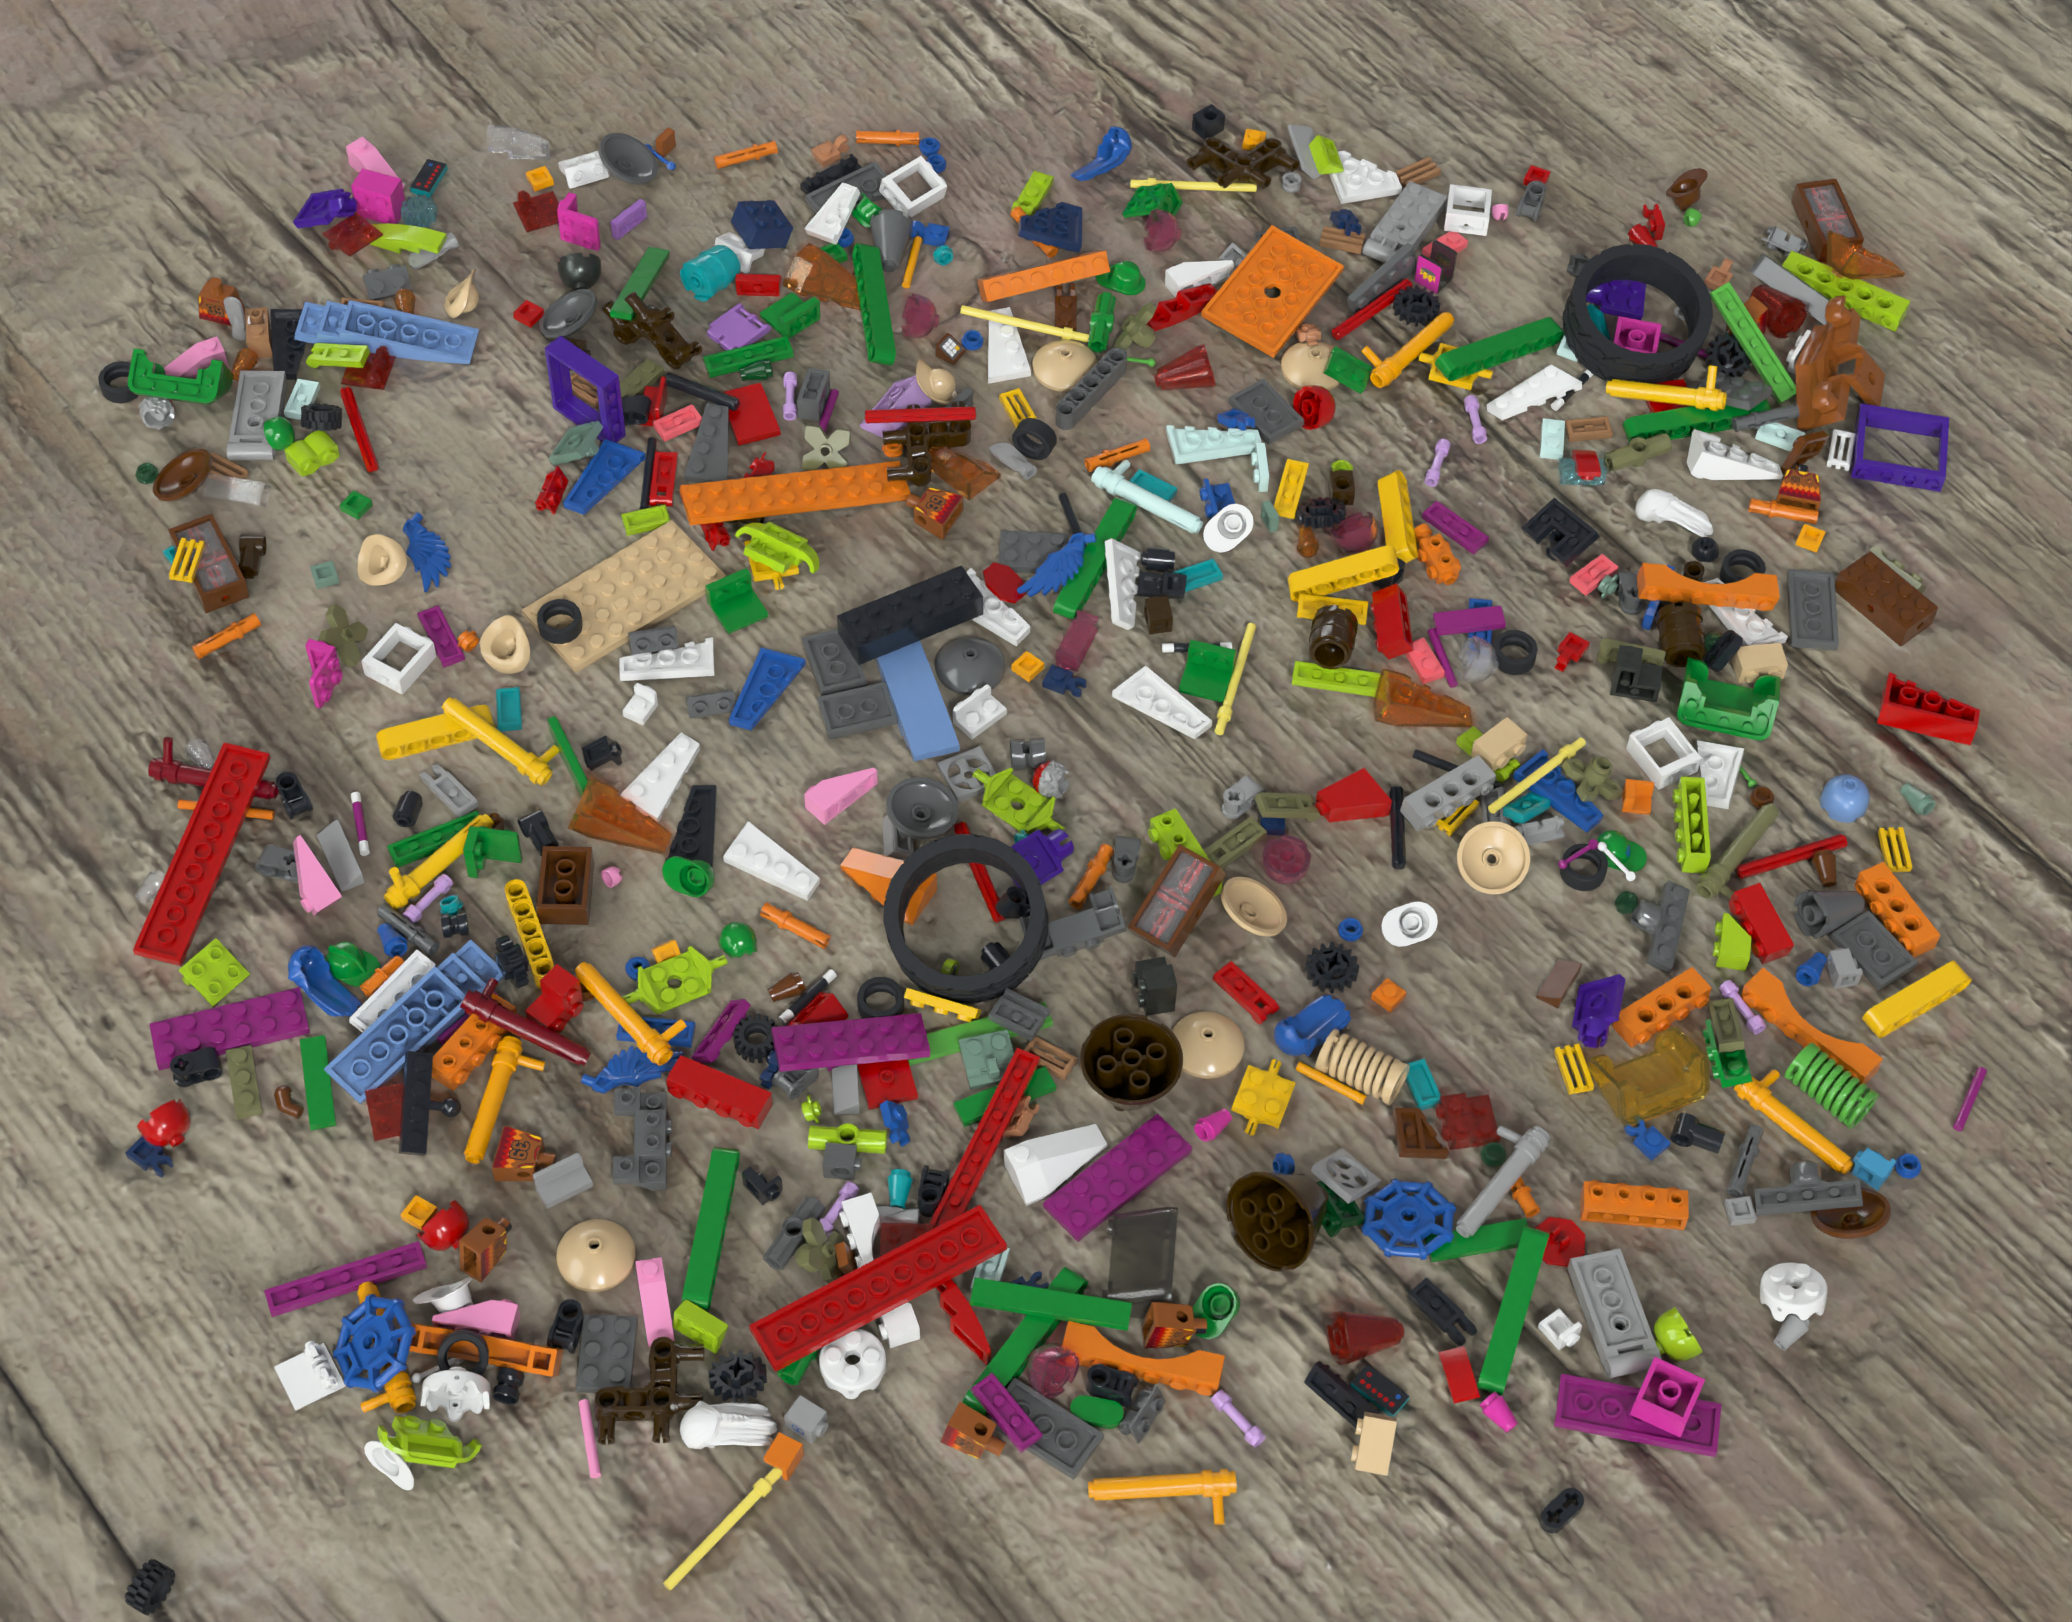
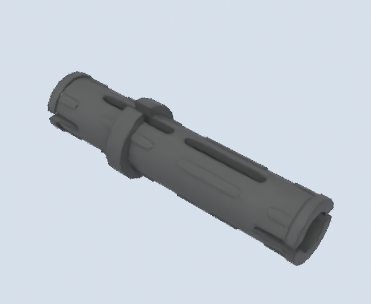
M1792 404L1763 412L1754 411L1746 416L1732 418V428L1735 432L1750 428L1759 429L1766 424L1798 418L1799 408L1796 406L1797 404Z
M384 903L379 907L377 916L408 938V942L411 945H417L429 956L437 953L440 943L428 936L425 929L411 923L388 903Z
M1751 1124L1748 1126L1744 1142L1739 1146L1740 1154L1727 1187V1193L1733 1197L1743 1196V1190L1754 1158L1759 1155L1760 1150L1758 1147L1764 1129L1758 1125Z

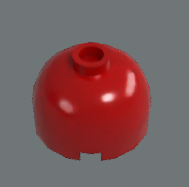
M1307 385L1295 393L1293 409L1304 419V426L1302 427L1307 430H1314L1330 423L1334 418L1336 404L1333 395L1325 387Z
M178 1099V1102L171 1100L150 1112L151 1118L147 1122L142 1119L137 1125L138 1131L148 1143L160 1147L171 1145L173 1148L185 1141L184 1135L189 1131L191 1125L190 1113L181 1099Z
M457 1200L449 1203L452 1207L447 1211L444 1208L424 1225L422 1228L424 1232L417 1234L420 1240L430 1249L445 1251L451 1247L455 1250L459 1248V1241L468 1231L470 1222L466 1211Z

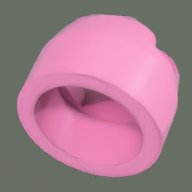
M1498 204L1491 207L1492 216L1495 220L1499 221L1501 218V221L1507 218L1509 213L1508 205Z
M611 866L602 870L603 882L609 888L618 885L622 881L623 875L619 874L621 871L619 868Z

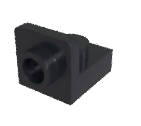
M606 735L582 747L586 767L591 771L611 760L617 765L622 764V749L617 741H612Z
M751 1167L742 1172L743 1186L762 1206L780 1196L783 1187L782 1178L779 1175L767 1182L762 1173H756Z

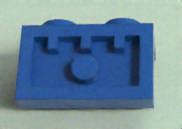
M1208 478L1203 479V487L1199 489L1200 499L1205 501L1206 518L1211 520L1224 507L1235 504L1229 483L1210 486Z

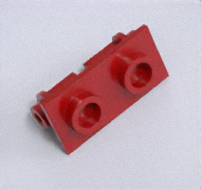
M764 452L760 459L756 457L749 468L753 470L751 474L746 472L743 478L771 475L775 470V464L771 460L764 459L766 452Z
M556 466L555 471H551L546 475L542 486L543 492L539 493L535 501L537 510L544 511V509H549L553 515L557 511L569 482L559 466Z
M723 522L699 524L711 551L715 550L716 545L728 546L730 544L731 537L726 527H723Z

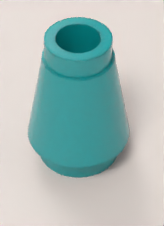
M894 1169L891 1170L890 1175L887 1177L890 1207L905 1209L913 1178H911L910 1171Z

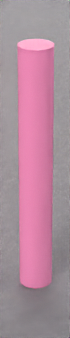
M584 1399L580 1400L578 1404L591 1478H598L601 1476L590 1403L589 1400Z

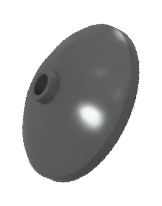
M611 133L601 140L598 148L599 156L605 168L613 176L623 182L635 185L647 184L654 179L658 170L657 161L653 153L641 141L623 133Z
M578 289L556 300L545 311L540 320L539 329L542 334L547 338L557 339L559 336L564 338L579 332L588 324L595 313L597 306L596 295L589 289Z
M962 637L947 643L940 650L936 658V673L941 683L949 690L958 694L972 695L976 689H981L986 684L992 690L1001 682L1005 674V658L1001 650L994 643L986 639Z
M914 777L903 780L892 788L887 798L886 811L891 823L903 834L917 839H935L948 833L955 825L958 817V803L953 793L942 783L929 778Z

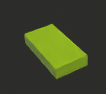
M666 505L621 514L627 536L656 530L670 521Z

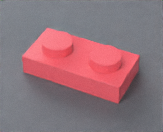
M1449 231L1436 239L1457 251V253L1468 245V240L1458 232ZM1434 241L1422 249V255L1429 261L1432 260Z
M691 404L653 421V426L665 442L699 427L702 417Z
M1601 554L1572 575L1569 583L1587 596L1599 586L1606 575L1614 576L1618 572L1619 567L1605 555Z
M1425 638L1413 641L1414 651L1408 652L1405 655L1421 682L1426 684L1443 678L1445 671Z

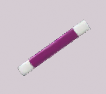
M359 792L351 793V801L360 855L366 856L370 851L361 795Z

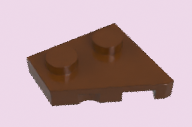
M1820 431L1796 438L1792 445L1793 449L1780 468L1782 473L1785 475L1786 471L1792 469L1795 464H1805L1809 459L1818 455L1830 435L1825 431Z
M1395 1107L1393 1120L1399 1157L1446 1159L1448 1157V1149L1446 1147L1442 1148L1436 1139L1437 1133L1427 1123L1426 1117L1420 1108Z

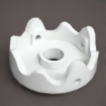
M1781 1263L1770 1267L1764 1272L1760 1283V1301L1770 1308L1773 1318L1777 1321H1783L1788 1314L1792 1313L1798 1315L1801 1320H1806L1815 1312L1820 1316L1824 1313L1828 1287L1824 1277L1807 1264Z
M856 1329L821 1348L819 1356L820 1372L828 1388L839 1391L848 1399H855L862 1391L876 1389L886 1373V1353L884 1347L872 1333L863 1329ZM849 1355H856L860 1358V1361L857 1364L850 1365L845 1359Z
M452 1367L449 1370L439 1371L429 1375L423 1381L420 1406L427 1405L430 1412L436 1411L438 1406H442L447 1412L448 1419L452 1422H457L466 1411H473L479 1414L483 1406L484 1409L489 1410L490 1383L483 1376L466 1371L462 1367Z

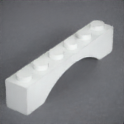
M872 1193L841 1202L842 1212H839V1218L842 1227H848L850 1234H847L846 1237L851 1250H856L857 1256L854 1257L857 1268L874 1260L873 1248L879 1231L880 1218ZM907 1302L879 1317L881 1324L878 1325L882 1340L887 1339L890 1348L920 1339V1328L910 1303Z

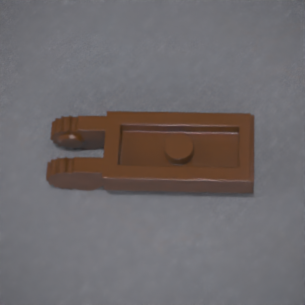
M1070 283V296H1062L1063 286L1059 284L1057 285V296H1055V327L1063 329L1068 327L1076 331L1077 296H1075V283Z

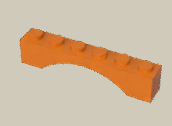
M1096 250L1029 269L977 279L981 300L990 302L1108 273L1110 268L1106 251Z
M1643 563L1636 576L1639 599H1648L1650 601L1688 602L1696 605L1703 604L1717 607L1725 606L1739 609L1773 611L1780 598L1777 575L1754 573L1748 578L1734 583L1709 584L1687 578L1663 564Z
M1762 968L1744 985L1741 998L1748 1007L1755 1009L1766 1021L1773 1023L1787 1037L1794 1039L1803 1048L1812 1042L1815 1043L1822 1052H1826L1829 1055V1059L1834 1058L1836 1060V1066L1839 1064L1844 1066L1843 1073L1848 1070L1852 1073L1851 1078L1858 1077L1860 1080L1858 1086L1861 1083L1866 1084L1878 1072L1883 1061L1882 1057L1863 1043L1836 1039L1810 1025L1792 1006L1785 992L1783 982L1765 968Z
M1068 1321L1061 1348L1060 1361L1074 1367L1080 1365L1091 1367L1095 1364H1103L1119 1371L1134 1374L1137 1378L1143 1379L1150 1384L1162 1383L1170 1385V1387L1177 1390L1189 1389L1196 1391L1200 1395L1209 1396L1215 1395L1218 1392L1225 1355L1197 1350L1188 1355L1170 1359L1140 1357L1114 1346L1094 1326Z
M411 1322L412 1327L416 1328V1335L412 1338L409 1351L438 1355V1349L443 1339L450 1333L458 1330ZM480 1334L486 1341L489 1349L488 1364L545 1376H559L564 1349ZM459 1341L450 1347L447 1357L478 1362L479 1351L473 1343Z

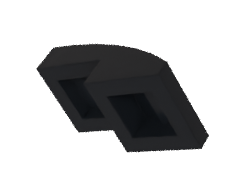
M1140 571L1136 596L1151 598L1155 596H1168V599L1184 598L1187 575L1165 571L1163 575Z

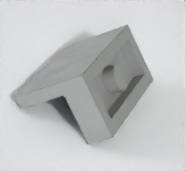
M579 1152L532 1175L535 1190L546 1209L593 1187V1181L583 1166L582 1156Z

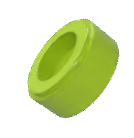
M948 958L942 966L941 973L957 976L959 961Z

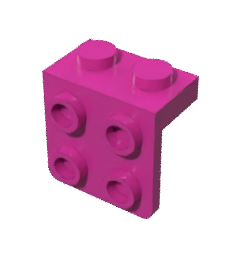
M568 192L564 200L560 201L557 209L560 239L598 251L601 247L598 220L578 213L577 196Z
M309 638L305 645L313 673L309 685L315 706L322 708L324 703L330 700L334 687L341 682L343 673L335 647L328 645L324 641H316Z

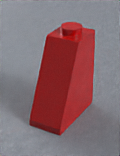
M1362 768L1318 791L1315 808L1318 809L1320 815L1324 816L1329 823L1390 815L1392 800L1368 771Z

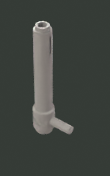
M1502 1125L1498 1128L1497 1135L1516 1144L1514 1152L1457 1221L1456 1230L1461 1236L1468 1238L1475 1234L1528 1166L1537 1161L1540 1157V1152L1545 1151L1549 1145L1550 1136L1543 1128L1534 1126L1532 1129H1528L1523 1136Z

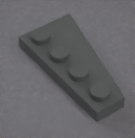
M1410 243L1405 244L1347 297L1350 311L1355 314L1403 279L1416 272L1415 251Z

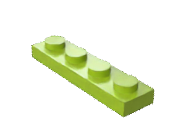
M1295 661L1291 685L1385 698L1388 674L1341 667L1330 670L1314 663Z

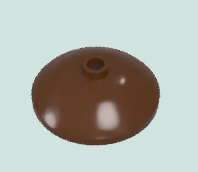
M198 448L186 451L174 458L156 477L153 484L154 495L161 501L170 502L186 498L198 491L211 471V455L205 449Z
M1861 1187L1863 1206L1811 1211V1218L1815 1227L1829 1236L1840 1239H1858L1876 1233L1888 1223L1891 1217L1890 1203L1879 1192Z

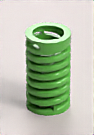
M1812 1042L1796 1056L1786 1070L1784 1077L1790 1081L1792 1080L1794 1086H1800V1090L1803 1093H1807L1809 1098L1815 1099L1818 1105H1823L1826 1111H1831L1830 1113L1833 1117H1838V1120L1847 1125L1848 1129L1851 1130L1868 1114L1876 1103L1879 1094L1867 1088L1865 1083H1861L1858 1086L1860 1082L1858 1077L1851 1078L1852 1073L1848 1070L1843 1073L1844 1066L1841 1064L1836 1066V1060L1834 1058L1829 1059V1055L1826 1052H1822L1820 1047Z

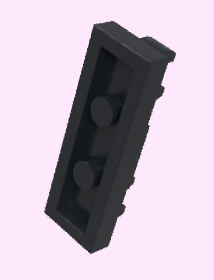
M850 154V158L846 160L842 158L837 165H833L820 173L816 172V176L812 178L808 176L806 181L800 184L801 190L807 195L862 168V166L858 164V159L853 154Z
M1321 1361L1314 1364L1304 1381L1311 1390L1355 1428L1358 1418L1363 1419L1364 1412L1380 1414V1410L1374 1409L1369 1404V1400H1364L1359 1393L1340 1378L1339 1374H1334L1329 1369L1330 1366L1324 1365Z

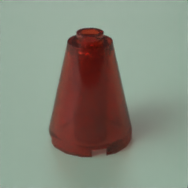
M1761 284L1752 290L1750 298L1754 296L1768 308L1766 326L1773 336L1777 338L1789 337L1787 334L1792 331L1794 333L1797 332L1804 324L1807 311H1805L1806 305L1801 300L1765 284Z
M1204 344L1157 368V374L1153 375L1156 386H1161L1162 390L1211 388L1216 386Z
M1336 1311L1329 1316V1318H1333L1332 1325H1327L1329 1349L1331 1355H1337L1339 1360L1336 1363L1339 1365L1350 1364L1398 1345L1404 1337L1402 1323H1399L1396 1318Z

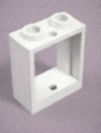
M920 156L883 178L879 191L895 210L902 211L903 216L908 218V215L913 217L943 199L947 185L945 180L939 177L933 170L932 165ZM918 171L932 187V190L911 202L898 187L897 183Z
M1450 184L1444 231L1486 236L1492 189ZM1453 204L1484 208V213L1453 209Z
M395 623L362 660L364 674L403 695L436 658L434 642L426 636L422 637L414 633L409 627H403ZM399 641L419 651L401 672L381 662Z
M1669 717L1662 721H1655L1649 727L1642 730H1635L1629 736L1626 748L1649 779L1654 782L1658 790L1679 781L1680 777H1687L1698 772L1702 759ZM1664 738L1680 759L1659 768L1644 749V746Z

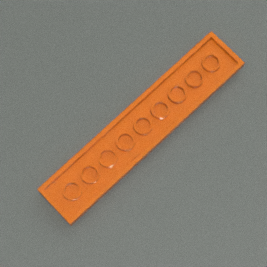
M900 461L680 485V495L689 525L906 501L911 493L906 480L890 482L887 480V467H900Z

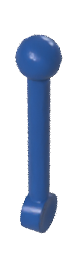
M645 144L654 156L667 165L669 170H675L676 164L674 162H669L654 151L650 144Z

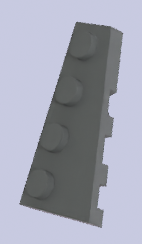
M875 161L805 195L804 201L816 215L842 182L857 187L859 192L866 195L871 202L883 200L886 198L880 193L879 188L882 179L887 175ZM861 194L859 195L858 200H857L855 206H856V205L860 202V200L863 198V197L861 196Z
M706 404L685 470V481L705 483L728 480L729 408L727 406Z

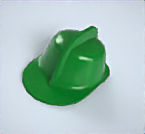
M861 192L860 194L863 198L856 205L852 214L862 226L871 228V216L873 214L874 217L879 215V211L883 209L871 202Z
M1130 261L1109 265L1110 272L1096 275V281L1101 286L1125 295H1137L1144 290L1146 285L1145 278L1142 276L1139 267Z
M346 941L330 945L328 947V954L324 959L330 964V971L335 979L355 987H360L361 984L375 973L376 968H380V963L376 957L359 949L355 944Z

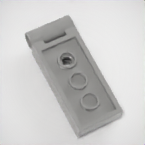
M1409 181L1371 233L1362 253L1386 263L1407 243H1410L1414 247V251H1416L1446 209L1448 196Z
M240 371L227 444L228 460H275L277 451L269 445L265 438L264 423L272 417L283 416L288 385L285 371Z
M1621 1249L1571 1258L1567 1269L1608 1378L1649 1370L1654 1357L1662 1360Z

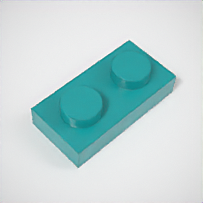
M1529 792L1503 807V816L1512 819L1515 823L1523 824L1549 809L1551 800Z

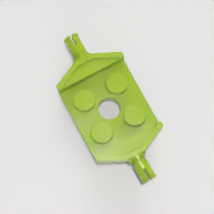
M979 768L973 773L972 777L984 784L985 792L982 806L1019 832L1024 830L1027 834H1032L1038 829L1041 831L1047 828L1053 832L1058 829L1065 830V827L1052 818L1056 798L1052 796L1049 800L1036 792L1035 789L1013 775L1014 769L1008 768L993 776L987 775ZM1014 802H1019L1023 805L1024 808L1021 810H1016L1011 806V804Z
M690 946L687 952L646 969H643L642 966L638 967V989L622 997L628 1004L639 1000L640 1003L643 1002L652 1012L659 1015L710 994L712 973H714V969L727 965V959L723 954L711 961L707 960V958ZM671 979H678L682 985L679 988L673 989L668 986V982Z

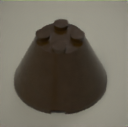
M1121 1014L1103 1020L1090 1031L1081 1048L1080 1063L1082 1073L1093 1090L1111 1103L1117 1111H1134L1151 1104L1172 1090L1182 1072L1183 1052L1175 1034L1163 1023L1160 1025L1149 1020L1148 1016Z
M1260 1171L1248 1173L1233 1184L1227 1197L1228 1222L1232 1221L1236 1235L1233 1237L1243 1252L1258 1265L1276 1272L1294 1270L1302 1265L1312 1252L1326 1214L1328 1194L1315 1181L1304 1174L1293 1175Z

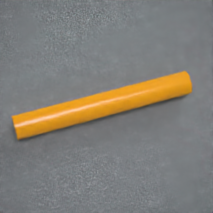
M919 236L914 237L902 282V287L910 288L922 243V238Z
M1299 1062L1296 1066V1071L1361 1105L1364 1104L1367 1098L1366 1095L1302 1062Z

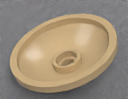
M1056 340L1045 344L1035 353L1032 361V370L1036 379L1045 387L1055 391L1069 392L1098 361L1093 351L1086 345L1073 340Z
M1306 341L1292 345L1285 351L1281 360V371L1284 378L1292 386L1300 390L1303 386L1319 385L1328 390L1335 388L1340 382L1323 373L1334 346L1322 341H1317V345L1308 346Z
M1485 822L1473 827L1464 835L1457 850V866L1462 878L1470 887L1485 894H1502L1514 889L1523 881L1530 865V851L1526 840L1519 831L1502 822ZM1488 855H1493L1495 857V862L1493 864H1490L1487 861Z
M1233 877L1222 887L1221 899L1225 911L1245 931L1258 936L1270 937L1279 934L1285 928L1287 914L1283 904L1262 883L1247 877Z
M1210 1011L1195 1012L1182 1018L1172 1030L1182 1048V1070L1192 1076L1204 1079L1222 1077L1233 1071L1242 1060L1245 1047L1243 1034L1230 1018L1222 1014Z
M592 1219L581 1222L566 1232L558 1245L556 1259L562 1277L570 1285L583 1291L600 1292L619 1285L628 1277L635 1264L636 1250L631 1235L621 1225L609 1220ZM592 1245H599L596 1249L590 1248Z

